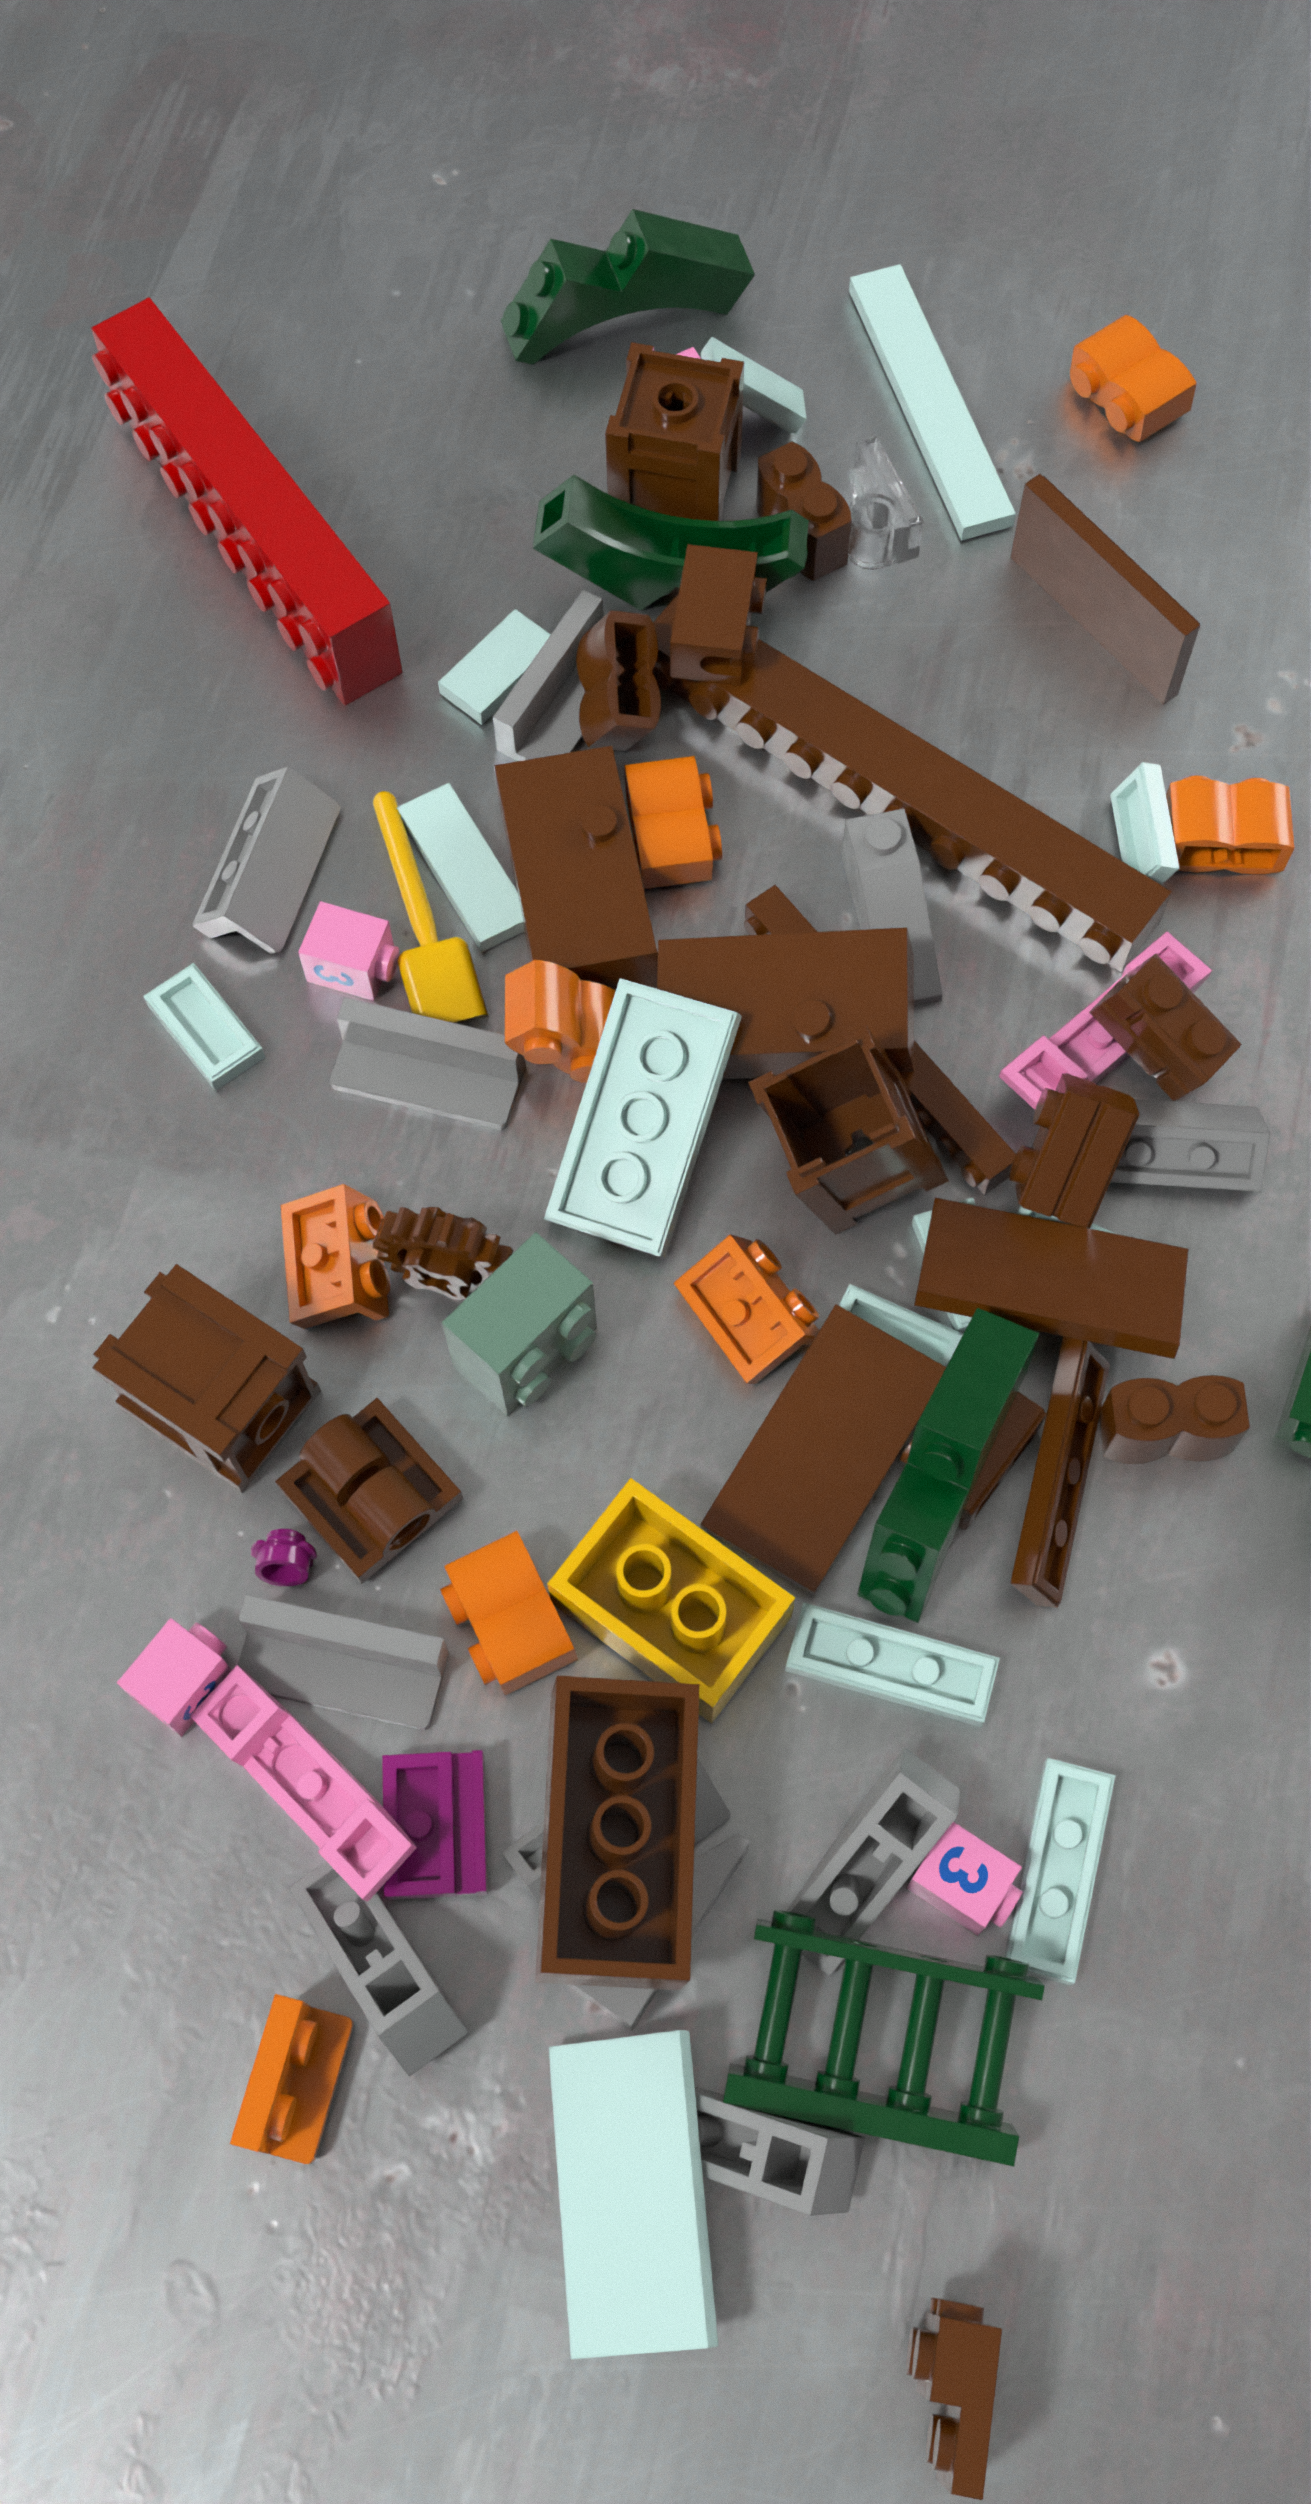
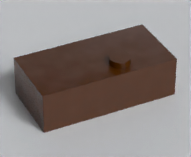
M613 746L494 765L499 805L523 917L530 962L542 960L561 965L574 972L580 980L599 983L615 991L620 978L657 988L658 952Z
M907 927L658 940L657 989L731 1010L742 1016L722 1079L758 1078L770 1071L778 1075L843 1043L844 1039L842 1036L864 1025H867L900 1072H914V954Z
M573 1676L556 1677L550 1701L535 1983L680 1990L690 1981L700 1684Z

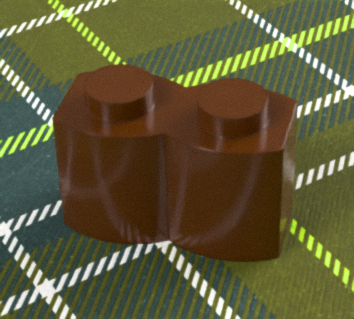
M793 441L758 457L756 508L759 518L793 510L809 520L806 547L807 559L805 568L800 573L808 579L815 581L847 565L852 523L851 511L844 497L834 487L822 481L821 471L815 458L804 447Z
M610 610L582 636L579 642L576 663L579 679L585 690L580 703L579 723L583 739L588 748L612 745L613 750L627 751L657 726L661 712V697L652 670L657 660L658 640L654 624L649 615Z
M1218 1375L1195 1377L1182 1382L1178 1386L1156 1378H1137L1124 1381L1110 1389L1101 1407L1099 1416L1103 1457L1124 1464L1149 1463L1167 1454L1182 1460L1195 1462L1216 1460L1233 1452L1250 1428L1244 1383L1230 1377Z

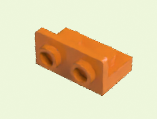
M341 1184L280 1205L289 1323L306 1329L357 1312L375 1321L387 1318L389 1316L387 1295L391 1288L390 1277L384 1266V1261L377 1258L378 1250L373 1249V1243L381 1220L384 1219L378 1203L357 1190Z
M730 1234L673 1284L744 1381L748 1384H757L803 1344L811 1345L819 1332V1329L814 1324L819 1318V1314L812 1303L798 1289L794 1288L790 1291L777 1274L782 1265L765 1243L759 1239L752 1242L751 1240Z
M278 1994L274 1995L232 2134L231 2145L308 2165L315 2161L353 2031L354 2022L351 2018L313 2008L297 1999Z

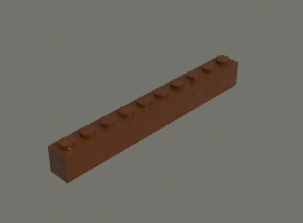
M679 594L653 622L658 640V655L652 673L660 690H670L689 702L694 710L704 718L716 719L736 731L746 744L756 749L763 748L784 761L786 766L797 776L804 779L811 778L832 791L834 796L849 808H859L868 815L905 809L914 843L928 851L938 864L950 870L956 869L979 883L981 888L992 898L1000 901L1006 900L1027 913L1040 928L1048 932H1057L1077 944L1091 960L1100 964H1109L1122 973L1126 965L1130 963L1161 922L1172 891L764 641L758 639L755 663L744 662L740 686L672 678L670 675V641Z

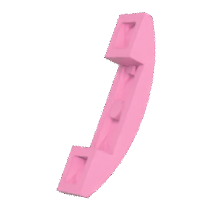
M1165 932L1126 965L1122 977L1049 1039L1044 1035L1003 1068L999 1078L1033 1109H1036L1039 1098L1045 1088L1056 1090L1062 1073H1068L1097 1084L1130 1055L1089 1012L1127 973L1156 953L1185 985L1195 993L1210 976L1212 970L1169 932Z
M236 1665L190 1715L232 1761L243 1766L320 1848L318 1853L363 1900L368 1902L417 1848L396 1821L349 1770L277 1699L240 1666Z

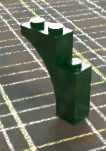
M632 209L619 231L613 235L606 251L550 238L538 260L532 264L527 278L513 301L507 305L500 321L515 361L534 365L544 355L565 340L594 325L619 316L664 308H690L728 315L755 276V273L738 234Z
M572 475L539 501L533 549L641 611L660 597L670 594L675 587L680 588L687 544L758 552L756 577L767 578V593L785 580L793 578L805 568L809 520L793 510L771 516L735 521H710L670 516L629 504L592 486L576 475Z
M980 1308L975 1310L917 1422L907 1463L874 1526L857 1596L870 1601L881 1612L893 1616L901 1615L919 1623L978 1477L1028 1372L1040 1333Z

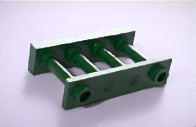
M774 1910L772 1921L757 1919L754 1939L774 1943V1950L754 2055L746 2056L744 2066L730 2063L723 2103L1014 2167L1019 2135L1013 2124L1002 2122L1004 2112L997 2109L1016 1995L1037 2000L1043 1999L1045 1985L1038 1978L1027 1976L1028 1963L996 1955H986L983 1967L814 1931L816 1918L783 1910ZM803 1950L845 1958L825 2071H817L816 2081L787 2075L789 2065L782 2062ZM874 1965L916 1974L897 2086H889L887 2097L858 2091L860 2080L854 2078ZM945 1980L988 1989L968 2102L960 2103L959 2112L931 2107L932 2096L925 2093Z

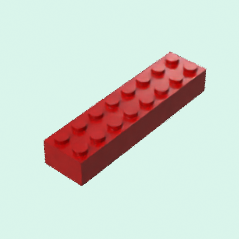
M148 297L91 327L98 352L92 355V359L101 378L110 388V391L105 393L104 397L114 418L120 425L127 422L133 428L134 440L146 460L151 461L156 458L162 466L160 471L171 493L176 498L185 496L190 503V513L200 531L205 536L210 533L214 534L219 541V551L229 569L234 574L239 571L243 572L248 579V589L258 607L263 612L271 609L278 618V629L287 645L293 651L299 648L302 649L308 657V668L319 687L324 691L331 688L344 706L402 674L390 602L152 299Z

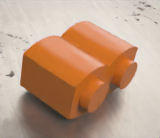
M1124 315L1078 343L1073 349L1070 368V379L1073 387L1080 396L1089 398L1098 406L1104 407L1110 425L1116 431L1123 432L1132 440L1137 442L1143 441L1191 410L1197 384L1194 377L1176 356L1167 350L1161 349L1149 330L1135 318Z
M695 756L624 765L628 813L643 888L649 889L712 880L713 861L722 860L723 856L718 824L708 825L705 815V809H713V794L709 773L698 774Z
M1200 775L1189 776L1170 783L1166 799L1180 868L1178 871L1210 872L1226 869L1242 874H1271L1284 871L1295 849L1290 788L1288 786L1270 782L1264 778H1249L1240 783L1229 785Z
M533 960L505 975V1044L513 1051L523 1055L528 1062L534 1064H553L559 1070L570 1074L573 1080L587 1083L616 991L599 983L580 980L574 972L561 965L542 960Z
M518 1531L444 1566L452 1583L441 1588L440 1591L456 1625L469 1620L477 1635L479 1643L469 1647L468 1651L484 1685L498 1680L506 1696L578 1660L575 1648Z

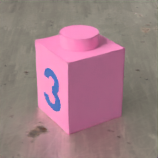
M320 901L298 954L307 982L374 1001L382 981L390 982L395 974L398 965L399 948L394 946L388 920Z
M170 1618L118 1680L117 1684L131 1698L182 1737L194 1723L190 1715L232 1671L221 1657L227 1646L197 1622L187 1631Z
M953 1822L926 1855L906 1889L978 1936L986 1928L989 1921L1001 1928L1023 1893V1891L1012 1885L1022 1866Z

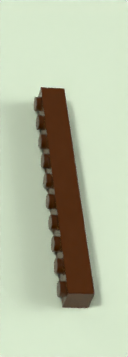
M776 885L770 887L745 906L744 927L749 935L817 932ZM914 1040V1072L901 1073L910 1091V1099L924 1130H927L934 1137L942 1155L947 1159L952 1158L961 1168V1174L965 1181L972 1187L977 1186L986 1195L1009 1178L1016 1153Z

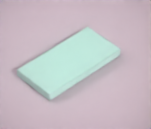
M621 978L619 979L544 1220L666 1258L742 1018L739 1013Z
M675 2030L549 2047L571 2359L717 2347L718 2336L690 2032Z

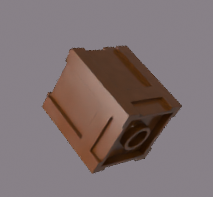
M631 342L626 359L627 377L616 415H610L605 432L607 493L629 504L670 516L723 521V501L731 471L737 472L741 458L744 361L722 358L721 362L658 352L654 351V346Z
M867 1025L842 1036L844 1039L843 1043L778 1075L770 1071L748 1082L758 1106L770 1117L788 1159L791 1170L787 1171L786 1174L795 1195L835 1235L857 1225L856 1218L923 1187L927 1192L949 1182L941 1161L934 1153L910 1099L911 1094L902 1073ZM867 1137L873 1141L874 1144L850 1155L851 1151L856 1147L855 1143L859 1139Z
M175 1264L167 1276L159 1272L146 1288L144 1294L151 1298L120 1338L117 1339L112 1334H109L93 1355L98 1361L92 1368L97 1376L110 1384L119 1395L115 1402L120 1410L243 1493L258 1474V1469L302 1412L309 1408L321 1392L319 1384L309 1377L303 1362L307 1356L302 1347L178 1264Z

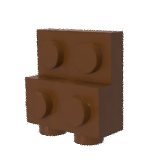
M931 2297L929 2313L926 2312L924 2329L913 2326L911 2328L906 2358V2375L912 2376L913 2379L917 2380L916 2392L931 2402L945 2404L943 2415L931 2414L926 2442V2463L933 2464V2470L937 2471L936 2480L950 2494L983 2500L1002 2328L983 2323V2307Z

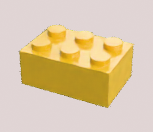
M632 1478L628 1480L547 1583L550 1599L554 1606L654 1681L700 1684L699 1715L711 1724L792 1618L795 1603L794 1596Z

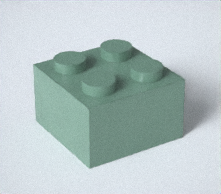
M535 1232L442 1321L453 1367L507 1416L520 1404L524 1407L532 1405L550 1385L551 1377L549 1375L565 1359L570 1362L579 1359L596 1338L594 1331L597 1329L593 1282Z

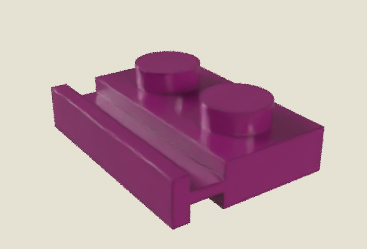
M472 1750L469 1753L435 1752L382 1755L383 1808L417 1847L384 1884L385 1899L404 1900L457 1897V1895L468 1894L488 1895L485 1761L483 1750Z

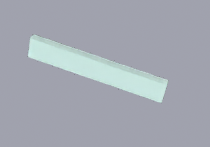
M901 264L850 277V295L961 541L1013 527L1016 516L1014 508Z

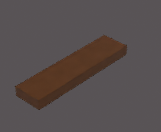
M1063 1336L1010 1582L1011 1585L1036 1606L1058 1608L1062 1600L1110 1368L1109 1362L1089 1341Z

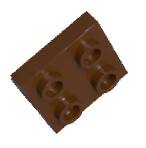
M378 1398L373 1400L354 1417L350 1414H342L320 1427L302 1447L299 1454L300 1461L275 1481L279 1490L361 1584L463 1499L461 1490Z

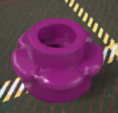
M291 1529L272 1530L266 1535V1541L257 1540L251 1547V1556L256 1558L255 1575L263 1582L275 1586L289 1587L304 1583L308 1579L309 1568L313 1566V1560L317 1558L316 1549L306 1542L305 1536Z

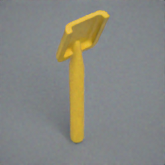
M381 791L375 795L373 806L411 927L420 944L419 947L403 951L398 957V967L411 1011L414 1014L452 1023L488 1016L467 942L460 937L438 941L433 913L402 817L397 810L396 798L388 791Z

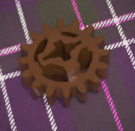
M400 1207L398 1213L387 1211L384 1219L381 1220L373 1243V1249L378 1250L377 1258L382 1261L391 1262L390 1270L393 1272L404 1273L402 1279L407 1284L416 1289L435 1291L456 1300L466 1299L469 1292L473 1293L513 1253L512 1247L499 1244L500 1236L497 1234H485L487 1227L473 1217L463 1218L446 1213L439 1207L422 1208L420 1214L406 1207Z

